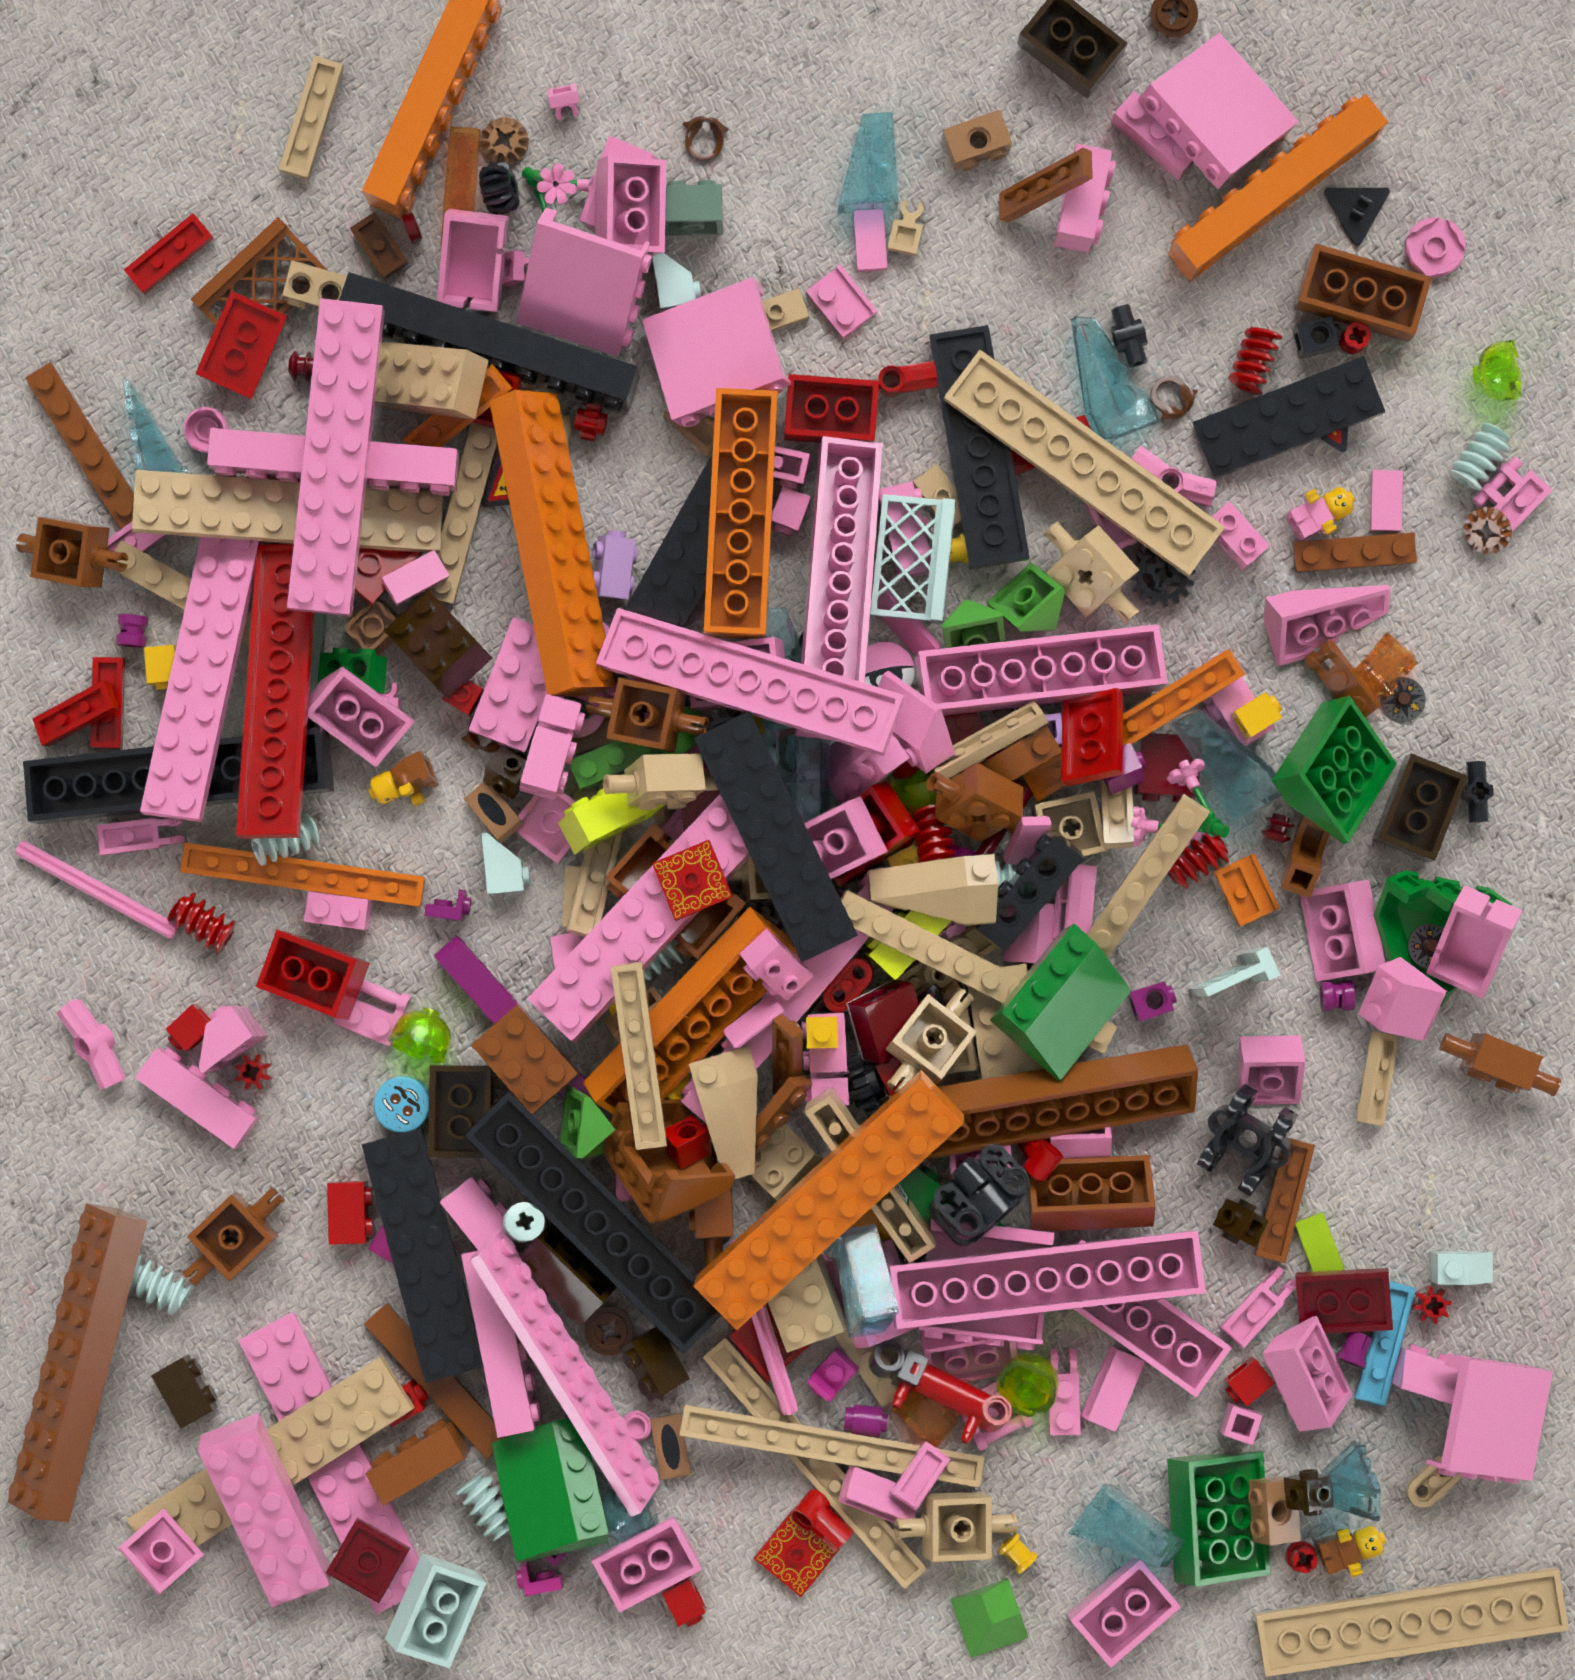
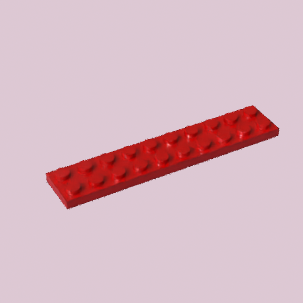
M294 544L258 545L256 553L236 836L239 839L300 838L315 613L294 611L287 608Z

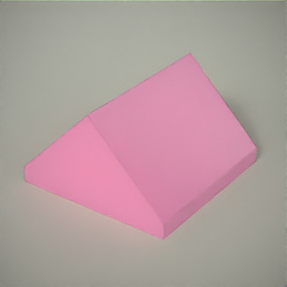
M1046 903L1010 947L1004 951L1003 961L1030 964L1037 962L1055 939L1052 938L1055 904ZM1007 906V917L1012 916L1016 911L1011 906Z
M164 1508L117 1548L158 1595L204 1555Z

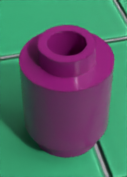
M854 1404L853 1407L846 1406L844 1431L856 1435L880 1438L881 1432H887L888 1414L882 1413L883 1407Z

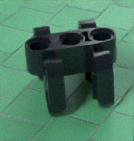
M1244 1084L1236 1092L1229 1105L1218 1107L1209 1116L1208 1127L1215 1136L1207 1144L1196 1165L1211 1172L1222 1159L1228 1146L1234 1148L1254 1160L1247 1168L1246 1175L1237 1187L1240 1191L1251 1196L1262 1182L1269 1167L1280 1168L1292 1157L1294 1152L1293 1144L1286 1136L1299 1114L1284 1107L1272 1127L1247 1113L1258 1091ZM1221 1114L1228 1117L1222 1125L1219 1124L1217 1119L1218 1115ZM1245 1130L1253 1131L1256 1134V1143L1248 1142L1245 1139ZM1276 1146L1283 1150L1284 1158L1273 1156Z
M997 1144L988 1145L982 1150L979 1159L968 1158L954 1170L948 1178L946 1185H942L936 1190L929 1207L930 1216L956 1245L961 1247L969 1246L978 1241L1021 1203L1020 1201L1029 1186V1176L1002 1146ZM1016 1175H1018V1176H1020V1177L1022 1178V1180H1023V1185H1022L1021 1181L1018 1179V1177H1017ZM1006 1184L1015 1185L1018 1191L1010 1190ZM960 1224H968L973 1231H964ZM956 1233H957L958 1235L962 1236V1237L970 1238V1239H968V1240H962V1239H960V1238L957 1237Z

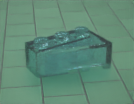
M893 112L862 114L838 203V213H853L854 210L870 209L897 210L898 188Z
M876 1224L849 1228L832 1243L833 1256L837 1260L849 1338L884 1333L899 1313V1308Z
M1103 1484L1068 1533L1158 1567H1168L1185 1543L1184 1540L1112 1484Z

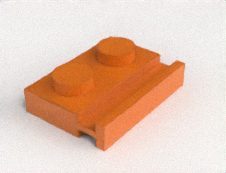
M1255 853L1213 872L1238 927L1280 909Z

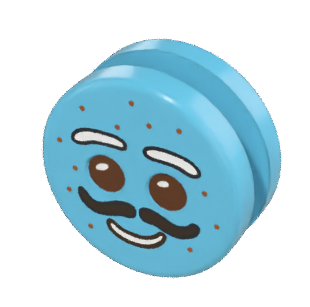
M408 1076L395 1077L386 1081L378 1089L374 1099V1112L378 1121L386 1129L396 1133H404L422 1127L429 1118L428 1088L418 1079Z

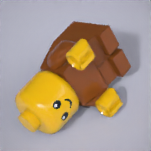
M418 751L403 758L390 771L373 776L370 780L371 788L368 791L373 800L377 799L381 804L392 802L400 798L401 795L403 797L411 795L412 804L418 806L425 802L421 790L427 786L431 789L439 786L430 759L421 751Z
M1368 1526L1354 1531L1353 1535L1348 1528L1338 1529L1336 1535L1315 1540V1544L1324 1571L1328 1575L1347 1569L1351 1577L1363 1574L1360 1565L1362 1559L1367 1560L1383 1554V1544H1386V1539L1383 1532H1378L1375 1526Z

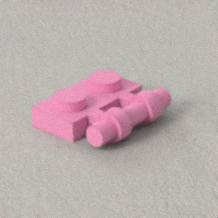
M1515 456L1507 464L1502 463L1497 469L1498 473L1488 483L1484 482L1481 485V491L1472 499L1478 507H1482L1488 500L1495 505L1493 508L1500 510L1507 516L1511 523L1512 532L1553 491L1532 470H1529L1521 477L1516 471L1522 466V462ZM1508 481L1514 487L1503 497L1497 490Z

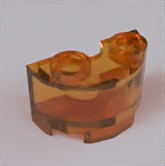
M1387 631L1355 670L1376 698H1379L1381 695L1387 698L1399 685L1395 680L1402 672L1405 675L1409 674L1418 661L1414 659L1415 655Z
M914 1390L908 1393L900 1409L891 1408L895 1414L904 1420V1423L935 1448L940 1446L960 1422L958 1417L961 1414L942 1406Z

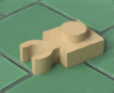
M904 199L900 207L903 220L894 219L887 250L916 257L923 225L916 224L915 221L922 216L923 204L919 203L918 210L915 213H909L906 210L908 200Z

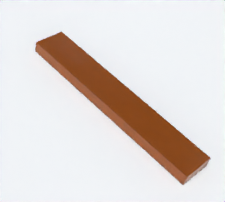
M387 1302L364 1323L418 1384L422 1385V1389L486 1459L493 1455L491 1443L509 1436L497 1437L494 1419L454 1375L425 1383L410 1326Z

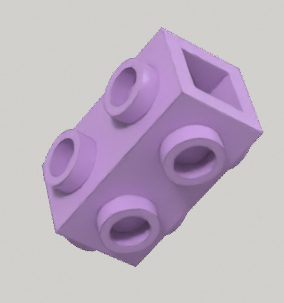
M608 530V535L598 536L597 541L593 544L592 558L595 559L593 576L598 597L628 600L629 594L633 592L634 577L631 576L632 564H635L637 561L638 549L635 546V539L626 538V532Z

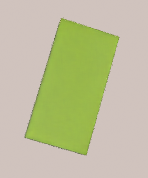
M1319 1212L1296 1221L1295 1229L1311 1271L1345 1270L1324 1213Z

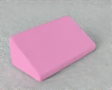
M768 995L726 1027L724 1034L734 1048L738 1049L772 1023V1019L781 1013L784 1014L785 1011L774 996Z

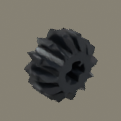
M495 162L482 167L478 175L480 179L479 185L483 203L486 204L487 210L495 215H503L517 210L520 203V193L515 174L509 164Z

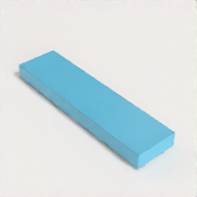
M1391 1281L1389 1283L1393 1330L1371 1331L1370 1337L1372 1341L1365 1358L1367 1364L1365 1369H1361L1354 1396L1355 1399L1383 1407L1386 1406L1416 1290L1414 1287Z

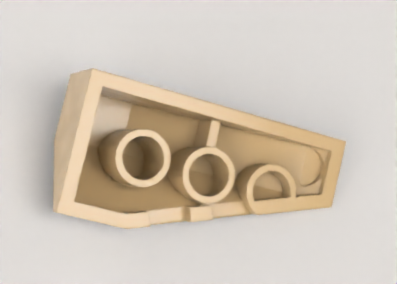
M995 854L962 856L868 870L867 872L870 902L905 911L909 909L921 912L929 917H940L955 921V923L961 925L996 923L998 879Z
M746 1046L689 1064L718 1162L726 1163L735 1174L734 1179L755 1173L758 1074L750 1047Z

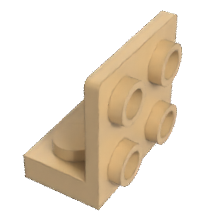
M786 1124L776 1129L771 1135L772 1140L769 1145L758 1151L755 1155V1173L751 1174L777 1201L823 1160Z

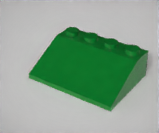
M1346 696L1321 703L1271 781L1290 806L1338 841L1346 844L1352 838L1397 763L1352 698Z
M1073 923L1058 934L991 1017L990 1021L1056 1080L1060 1081L1129 995L1131 989L1098 944Z
M569 1418L552 1421L536 1427L533 1431L515 1434L491 1443L516 1563L608 1542L609 1533L591 1453Z
M1264 1452L1203 1454L1167 1458L1174 1582L1198 1587L1271 1575L1269 1545L1253 1542V1535L1250 1530V1523L1252 1521L1251 1504L1248 1499L1250 1490L1249 1480L1265 1478Z

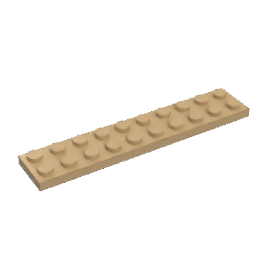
M981 350L978 351L944 396V401L1187 577L1191 575L1225 529V526Z
M136 470L132 532L294 543L300 482ZM366 487L359 548L423 553L435 550L439 554L442 496L432 495L431 491H419V494L403 493L401 489L389 488V491H379Z
M381 1355L267 1428V1432L292 1485H295L415 1407ZM206 1468L126 1519L134 1533H136L164 1508L197 1547L232 1525Z
M1557 1567L1254 1613L1265 1677L1569 1631L1560 1571Z

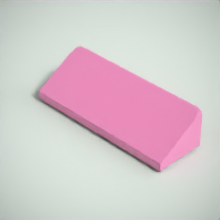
M880 580L879 591H880L883 587H885L884 583H883L881 580ZM889 589L878 597L877 609L890 610L899 603ZM902 606L896 610L907 612ZM881 617L915 656H917L919 651L940 649V643L919 620Z

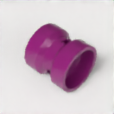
M118 614V624L121 632L116 635V645L133 648L146 647L147 638L144 636V632L148 627L149 617L134 614Z
M1342 981L1340 984L1321 982L1320 1005L1322 1012H1330L1335 1008H1341L1343 1011L1354 1010L1355 990L1353 981Z

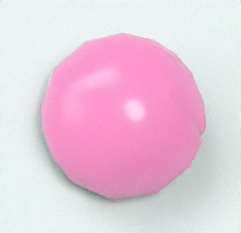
M199 407L189 413L184 422V436L192 449L208 453L210 428H230L227 419L221 412L210 407Z

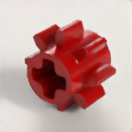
M587 402L586 409L578 408L574 430L581 432V439L595 442L596 435H605L608 414L601 413V405Z
M248 1054L243 1055L245 1063L234 1066L240 1070V1076L236 1077L235 1081L243 1080L246 1083L244 1086L245 1090H249L254 1083L259 1090H262V1081L264 1079L272 1080L273 1078L267 1074V1068H270L272 1064L262 1063V1054H257L254 1061L251 1060ZM250 1065L252 1067H259L260 1072L256 1074L257 1079L255 1077H248L247 1072L251 1070Z
M1426 1285L1425 1293L1415 1292L1416 1297L1419 1299L1418 1304L1412 1305V1308L1422 1312L1419 1315L1421 1321L1426 1320L1430 1316L1431 1322L1437 1324V1317H1449L1445 1310L1446 1306L1452 1304V1301L1442 1298L1445 1294L1444 1289L1440 1288L1435 1294L1433 1293L1432 1286ZM1431 1298L1438 1301V1305L1433 1306V1312L1426 1308V1304L1431 1303Z

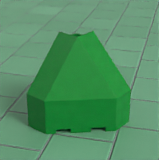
M1405 870L1387 878L1373 915L1388 962L1401 957L1447 992L1440 1006L1442 1007L1457 987L1426 974L1428 969L1420 967L1410 957L1408 940L1411 933L1423 924H1435L1444 929L1453 905L1463 887H1460L1459 881L1436 876L1434 881L1420 879L1417 872ZM1476 886L1475 890L1490 896L1489 902L1494 903L1497 899L1512 906V903L1489 887Z

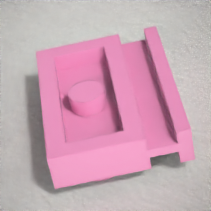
M840 264L806 291V295L843 340L863 325L870 317L877 314L875 307Z

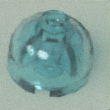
M612 1486L601 1496L609 1533L608 1537L625 1542L658 1524L657 1513L652 1516L649 1507L652 1505L650 1500L640 1514L631 1517Z

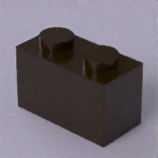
M656 1327L647 1330L620 1347L625 1365L632 1370L638 1381L637 1385L640 1392L647 1397L648 1401L664 1396L690 1379L669 1340Z
M189 1354L151 1375L180 1429L218 1408L215 1403L218 1401V1397L211 1385L206 1386L201 1377L203 1374L201 1365L196 1358L191 1359Z

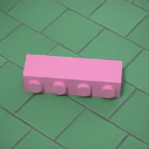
M168 1046L166 1049L156 1048L135 1078L233 1149L239 1148L260 1119L254 1114L256 1109L242 1099L240 1102L234 1100L229 1096L232 1093L231 1090L221 1083L216 1082L213 1085L206 1080L207 1073H202L196 1065L192 1064L188 1067L181 1062L182 1055Z

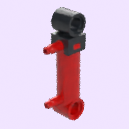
M882 1342L869 1357V1368L877 1377L889 1378L895 1374L891 1384L898 1388L894 1394L892 1407L900 1409L908 1393H911L913 1390L968 1418L961 1437V1441L965 1444L970 1443L978 1426L984 1431L996 1432L1012 1416V1406L1005 1397L1000 1395L992 1396L927 1363L928 1358L912 1350L904 1354V1350L896 1342ZM880 1354H888L892 1358L893 1365H885L880 1358ZM991 1407L998 1411L999 1420L990 1417L988 1408Z

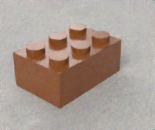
M520 1004L513 1007L471 1044L475 1051L531 1114H535L580 1074Z
M443 1419L436 1421L423 1431L424 1436L418 1438L414 1434L396 1447L398 1451L391 1454L388 1449L373 1458V1461L369 1463L371 1467L365 1475L383 1506L465 1459L470 1450L456 1425L451 1420L444 1423Z

